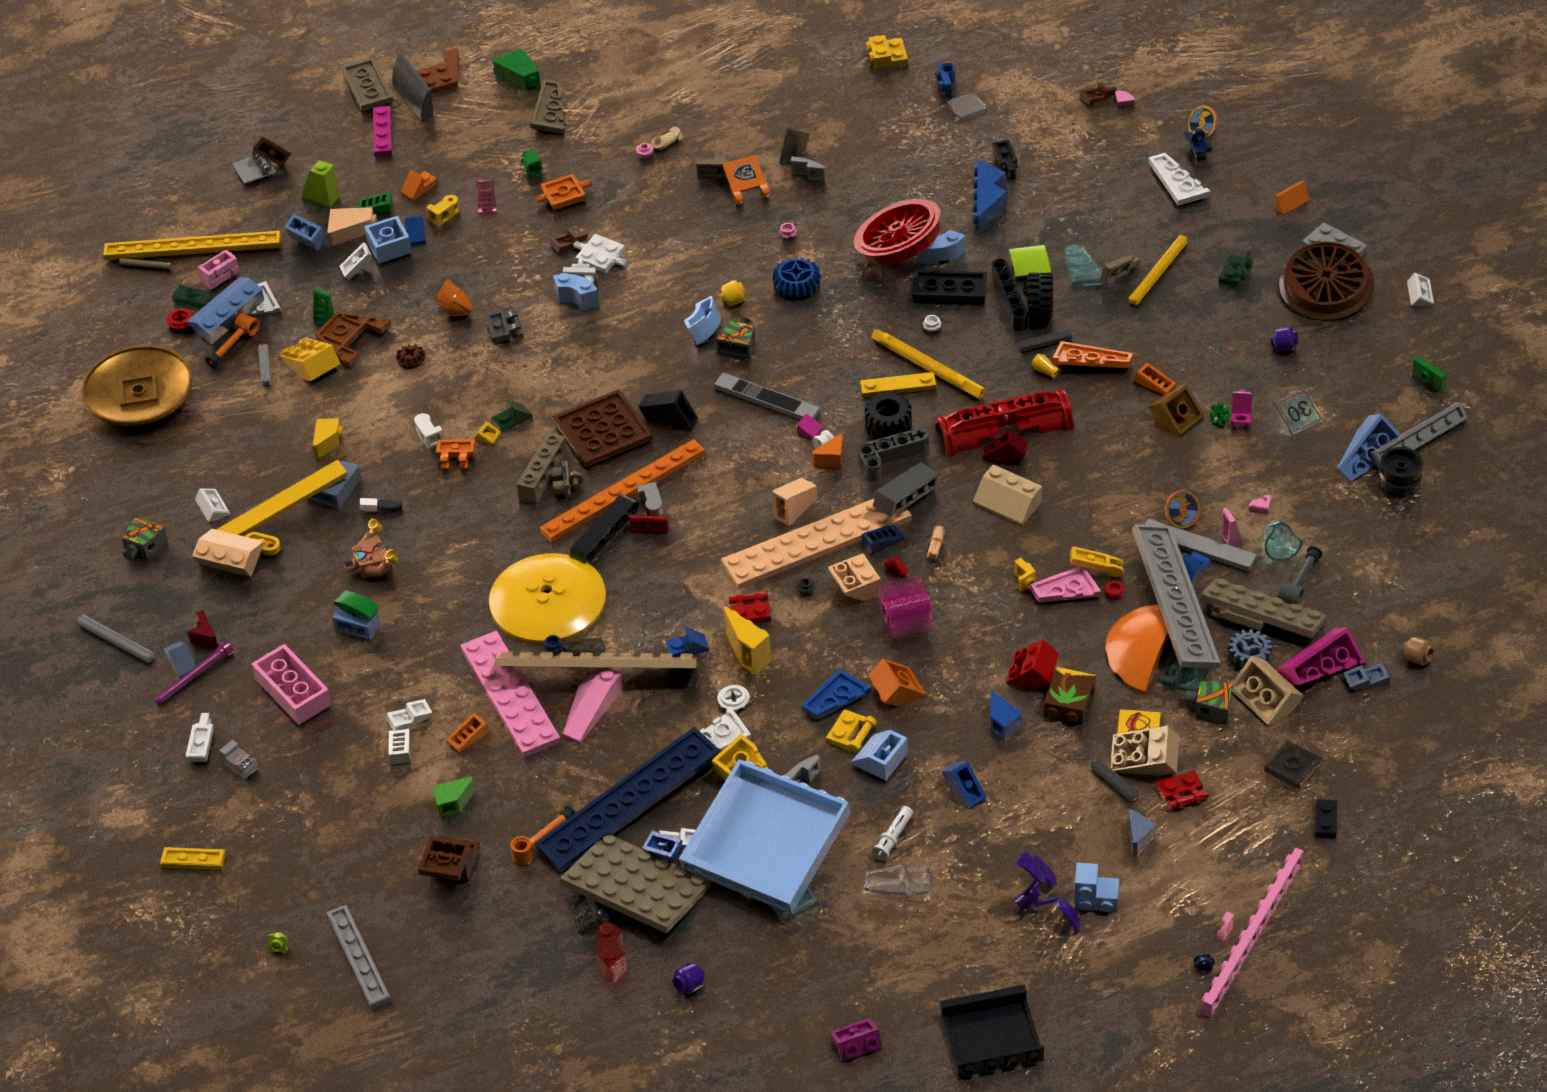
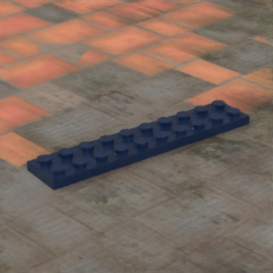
M693 727L535 842L536 849L560 872H563L578 861L595 843L603 840L604 836L616 833L710 764L721 752L720 749L697 728Z

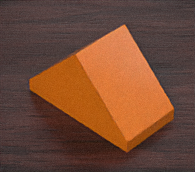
M837 435L811 452L812 465L814 467L841 468L844 450L843 435Z

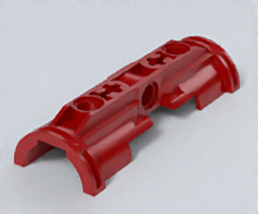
M1064 389L1054 390L1053 392L1043 391L999 400L989 404L957 410L952 414L936 416L934 418L935 428L941 427L947 457L955 456L956 452L979 448V439L1000 435L999 428L1016 424L1018 430L1039 426L1040 434L1064 428L1066 431L1074 429L1072 408Z

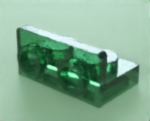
M1247 251L1245 258L1230 254L1219 276V283L1240 288L1242 281L1247 279L1248 269L1251 270L1253 266L1251 252Z

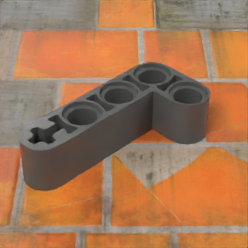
M918 428L861 444L858 447V460L866 479L870 481L879 480L882 476V464L927 452L929 449L928 431Z

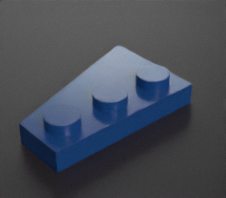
M839 669L801 705L803 712L818 720L870 694L871 687Z

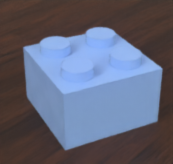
M398 216L364 226L367 243L378 263L412 253L410 238Z

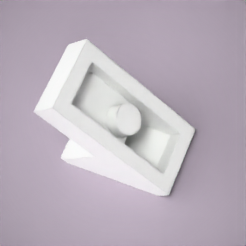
M364 242L340 265L344 277L348 280L357 274L361 268L371 273V253Z

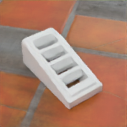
M409 729L389 731L390 765L411 762Z

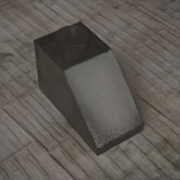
M787 128L779 163L791 165L792 156L802 157L806 150L809 134Z

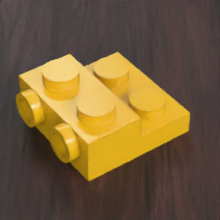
M885 35L868 37L869 42H866V49L869 52L870 63L873 62L875 69L908 64V57L902 38L886 40Z

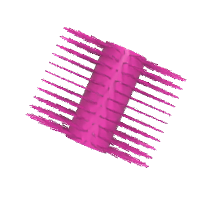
M922 578L920 582L918 579L917 584L915 580L914 585L913 582L911 583V580L908 585V579L907 586H905V583L903 585V582L901 586L899 583L898 588L897 584L895 586V583L893 588L891 584L890 589L889 586L887 588V585L885 589L883 586L882 589L885 593L880 596V598L882 597L880 609H882L883 620L885 619L886 626H891L888 627V632L892 630L890 635L892 632L894 635L895 630L898 632V635L900 630L902 633L903 629L904 632L906 630V633L908 629L910 632L911 627L913 631V626H915V629L917 627V630L920 626L921 629L922 624L924 628L928 619L927 624L929 623V625L933 618L930 620L932 617L930 616L932 614V605L930 604L929 595L926 593V583L925 588H923L924 580L921 584Z

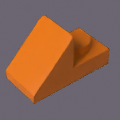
M410 170L400 192L403 196L414 201L435 186L438 181L436 177L426 171L419 175Z

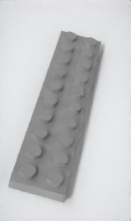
M1134 524L1132 531L1180 667L1219 668L1221 662L1171 526Z

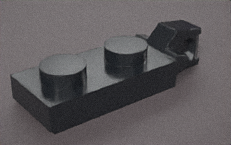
M1010 140L992 142V149L1002 171L1006 170L1009 178H1015L1018 160Z

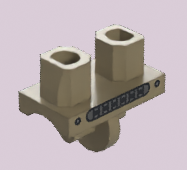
M562 461V467L552 468L554 494L564 493L565 499L571 498L570 485L575 488L583 482V475L576 470L569 473L568 461Z

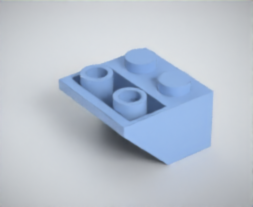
M892 730L874 734L851 761V764L886 781L908 754L907 737Z

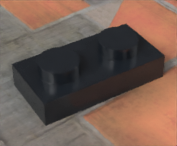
M1316 799L1315 837L1336 838L1337 800Z

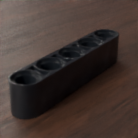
M1001 258L992 261L993 283L1012 329L1022 331L1027 328L1026 306L1008 262Z
M620 494L573 544L570 549V557L585 564L586 562L591 564L629 522V515H636L640 506L639 501Z

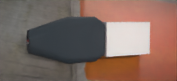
M360 498V510L366 512H377V509L398 510L402 509V502Z

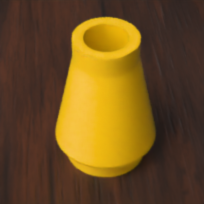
M1037 354L1031 363L1035 371L1055 378L1060 370L1044 354Z

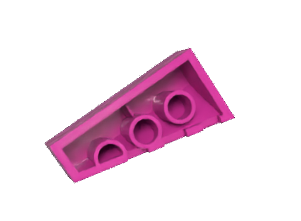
M1348 627L1333 629L1278 667L1277 671L1294 686L1365 663L1366 661Z

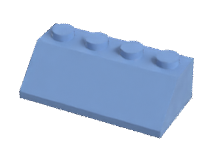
M239 277L186 322L212 345L234 326L235 319L240 313L248 315L264 301L263 290L250 278Z

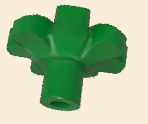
M1218 402L1217 405L1213 404L1211 406L1213 412H1210V418H1214L1212 424L1225 426V421H1228L1230 417L1229 407L1224 406L1222 402Z

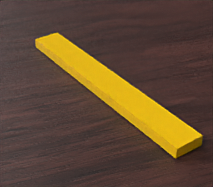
M336 460L216 530L244 536L347 477L348 474L340 461Z

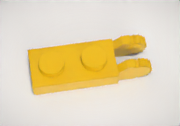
M1074 546L1070 550L1071 565L1106 572L1110 576L1121 577L1124 572L1122 568L1123 561L1117 557Z

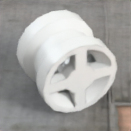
M824 430L820 436H815L812 439L813 446L817 449L833 439L834 436L828 430Z

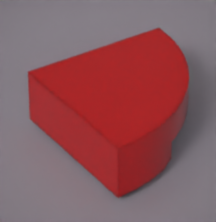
M898 556L887 560L883 564L889 571L894 570L901 576L909 572Z

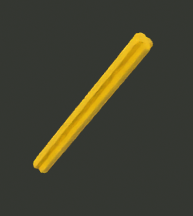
M1179 235L1131 294L1129 297L1130 304L1135 306L1141 301L1187 244L1188 238L1186 236Z

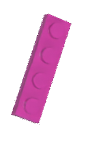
M390 106L373 108L375 157L391 156Z

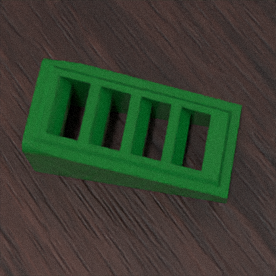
M391 192L357 200L356 208L372 207L373 214L391 213L393 202Z
M315 289L313 291L314 324L322 327L334 315L330 294Z

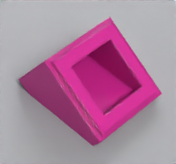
M805 414L797 425L798 435L810 439L818 436L823 429V426L808 414Z

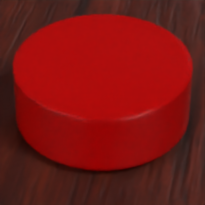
M1118 581L1108 582L1105 585V596L1110 600L1121 599L1124 596V585Z

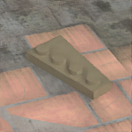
M543 79L530 128L564 134L560 82Z

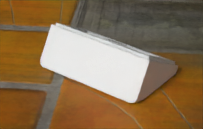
M1414 273L1407 281L1411 306H1433L1434 301L1430 279Z
M199 489L195 500L208 522H213L230 514L216 489Z

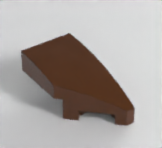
M1098 83L1097 88L1082 90L1079 97L1090 106L1115 95L1117 88H1105L1103 84Z
M568 229L567 234L551 237L549 244L558 253L573 248L574 243H576L575 241L580 243L585 241L588 234L585 232L576 234L572 229Z

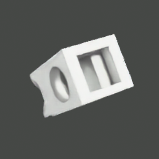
M418 414L414 418L416 432L427 448L436 446L438 440H444L442 428L440 426L434 427L428 414Z

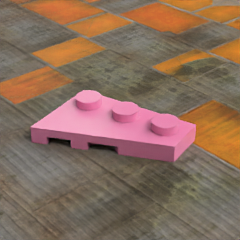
M1076 567L1030 584V590L1039 603L1101 597V590L1084 567Z

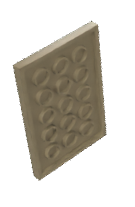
M606 835L603 840L595 843L560 877V885L666 934L712 887V881L688 872L685 868L672 862L669 863L665 859L651 855L648 851H644L612 835Z

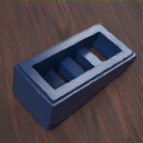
M895 525L861 534L862 544L871 555L905 539V536Z

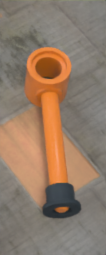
M240 313L234 322V328L236 329L234 334L216 353H212L205 358L206 363L211 368H217L221 357L243 334L254 336L260 326L259 320Z
M566 805L558 818L531 839L525 836L514 838L510 844L513 862L517 865L529 864L533 859L532 850L534 849L535 842L576 813L571 806Z

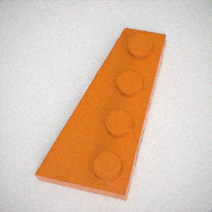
M1061 341L1052 357V364L1129 368L1133 360V353Z

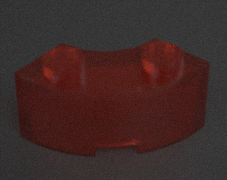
M605 920L601 924L596 936L597 956L601 971L607 979L615 983L627 970L626 956L621 951L624 946L623 935L620 928Z

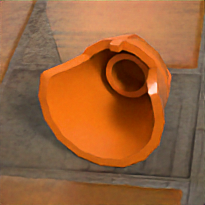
M447 278L436 297V300H438L437 305L447 309V311H443L444 314L453 317L465 316L471 313L472 306L468 296Z

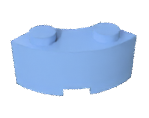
M948 230L945 234L937 236L929 247L917 254V262L939 264V261L948 259L953 261L966 251L965 235Z
M567 273L553 276L555 293L560 303H574L581 310L599 306L597 288L588 279Z
M712 296L695 304L696 309L693 314L684 320L696 345L707 342L721 323V313Z

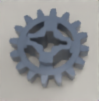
M1250 629L1249 633H1246L1242 630L1241 635L1235 633L1234 638H1230V643H1228L1229 657L1233 658L1234 663L1239 661L1241 667L1247 663L1251 656L1264 659L1265 661L1270 660L1272 654L1271 640H1267L1266 634L1261 636L1260 631L1253 633V630Z

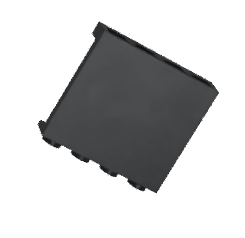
M1025 984L940 1001V1016L958 1078L1044 1061V1046H1041L1027 1002Z

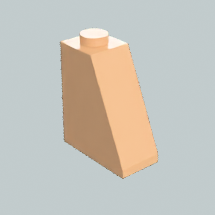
M372 207L330 209L327 230L329 245L334 246L366 235L364 226L377 222V216L373 214Z
M800 478L773 490L774 518L790 526L817 500V486L810 481Z

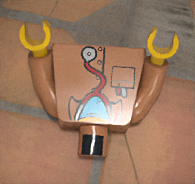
M373 518L368 523L370 531L367 530L363 538L351 548L353 559L343 562L347 573L358 569L362 578L381 577L385 573L392 572V564L398 562L397 553L392 549L386 551L378 534L375 535V532L379 533L382 531V525Z

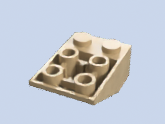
M1169 726L1113 734L1110 768L1116 773L1161 776L1177 773L1179 735Z

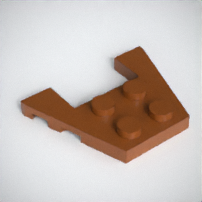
M458 48L443 52L446 63H439L435 66L425 67L416 71L431 89V94L458 87Z
M336 312L315 335L318 341L332 344L338 359L350 368L359 358V354L349 349L348 346L366 328L383 334L391 325V319L384 318L383 320H378L375 316L363 318L359 317V314Z

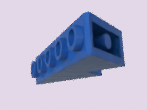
M978 160V166H974V177H977L974 178V188H977L974 189V200H977L974 201V212L977 213H973V224H977L978 230L1007 205V191L1003 189L1006 186V172L981 160Z

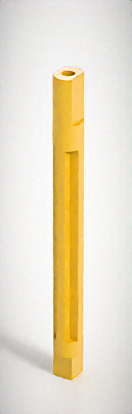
M874 329L871 338L929 372H934L938 377L977 399L983 398L986 388L890 334Z

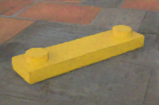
M934 372L860 380L863 398L877 396L880 393L885 394L886 392H889V394L936 390Z

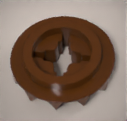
M408 344L407 347L402 346L401 350H397L396 360L405 367L419 365L425 359V351H423L422 347H418L417 344L413 346Z

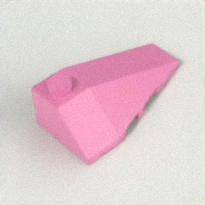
M601 667L587 674L578 686L563 731L564 737L578 743L582 742L623 690L621 673L607 667Z

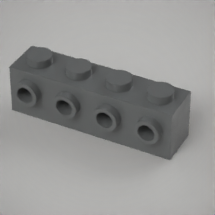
M921 462L914 467L912 466L908 471L900 474L896 479L889 481L885 486L875 491L873 507L889 517L894 516L935 489L939 473Z

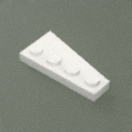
M1166 153L1149 157L1150 166L1178 206L1210 197L1211 191L1208 188L1204 189L1201 186V182L1197 179H1192L1189 172L1180 169L1179 164Z
M732 707L726 710V714L721 718L718 716L714 719L709 727L700 730L720 751L725 749L740 734L749 740L751 739L750 732Z

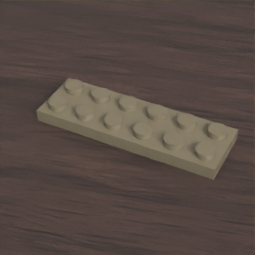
M1215 578L1201 594L1200 601L1220 606L1259 621L1261 620L1264 623L1311 639L1326 621V615L1321 614L1319 611L1303 608L1299 604L1285 602L1281 598L1267 596L1260 591L1246 589L1245 586L1235 585L1224 579Z

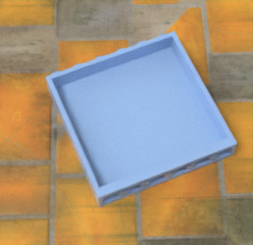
M739 759L679 857L681 867L685 868L688 872L700 875L705 879L793 914L851 814L849 803L842 797L836 798L824 790L813 789L806 783H798L786 775H778L768 768L763 769L756 766L751 761L745 762Z

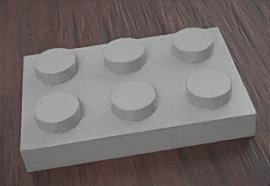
M1324 222L1302 241V247L1324 241L1341 243L1351 247L1361 256L1368 248V245ZM1325 256V259L1330 261L1331 256ZM1335 257L1334 264H1336L1340 260V258Z

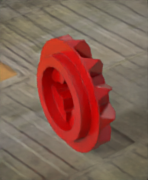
M188 309L174 310L166 317V323L169 329L173 328L174 331L178 329L183 331L184 328L189 329L190 326L186 321L194 316V313Z

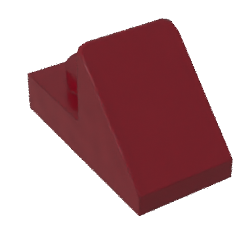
M204 610L196 612L198 619L195 621L196 628L187 631L190 643L216 650L218 647L216 636Z

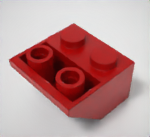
M1043 639L1036 643H1031L1022 650H1017L1013 655L1006 683L1035 690L1049 684L1059 652Z

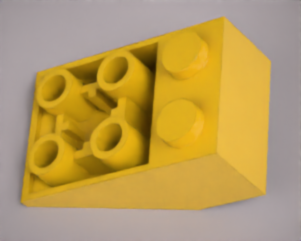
M309 338L300 340L299 344L294 347L291 346L284 349V353L279 355V358L302 379L312 381L340 365L332 344Z
M725 606L723 608L725 630L729 642L741 666L756 675L772 661L770 635L764 629L758 628L750 620H746L736 611Z

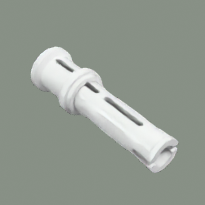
M903 806L887 832L881 834L879 837L880 841L871 849L875 858L881 861L888 859L889 852L897 845L898 836L913 815L911 808Z

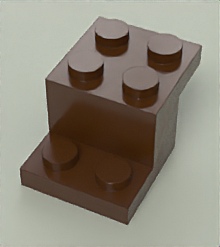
M439 836V838L430 837L418 868L419 875L455 881L460 879L468 880L480 850V843Z

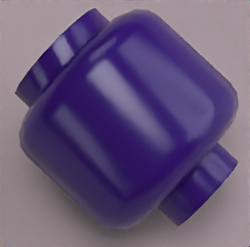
M1291 327L1275 329L1273 336L1270 337L1272 348L1275 347L1279 353L1292 351L1299 344L1297 331Z
M687 963L678 968L673 974L672 983L674 988L678 992L687 995L698 990L704 984L703 969L694 963Z

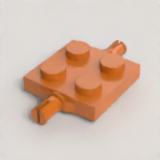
M573 174L540 184L544 194L534 197L536 204L547 201L553 210L560 209L586 200L583 188L592 186V182L590 179L580 182Z

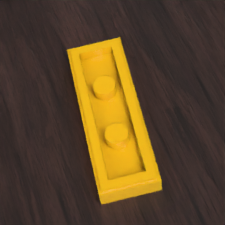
M164 847L160 865L161 868L222 871L226 852L221 849Z

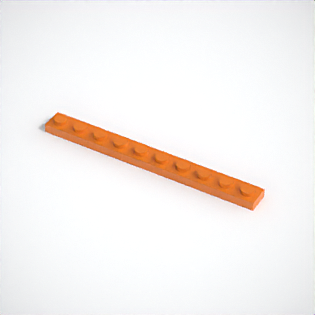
M695 439L689 441L540 526V533L550 543L556 541L601 515L620 494L628 497L636 495L638 493L637 486L653 482L657 483L704 456L705 449Z

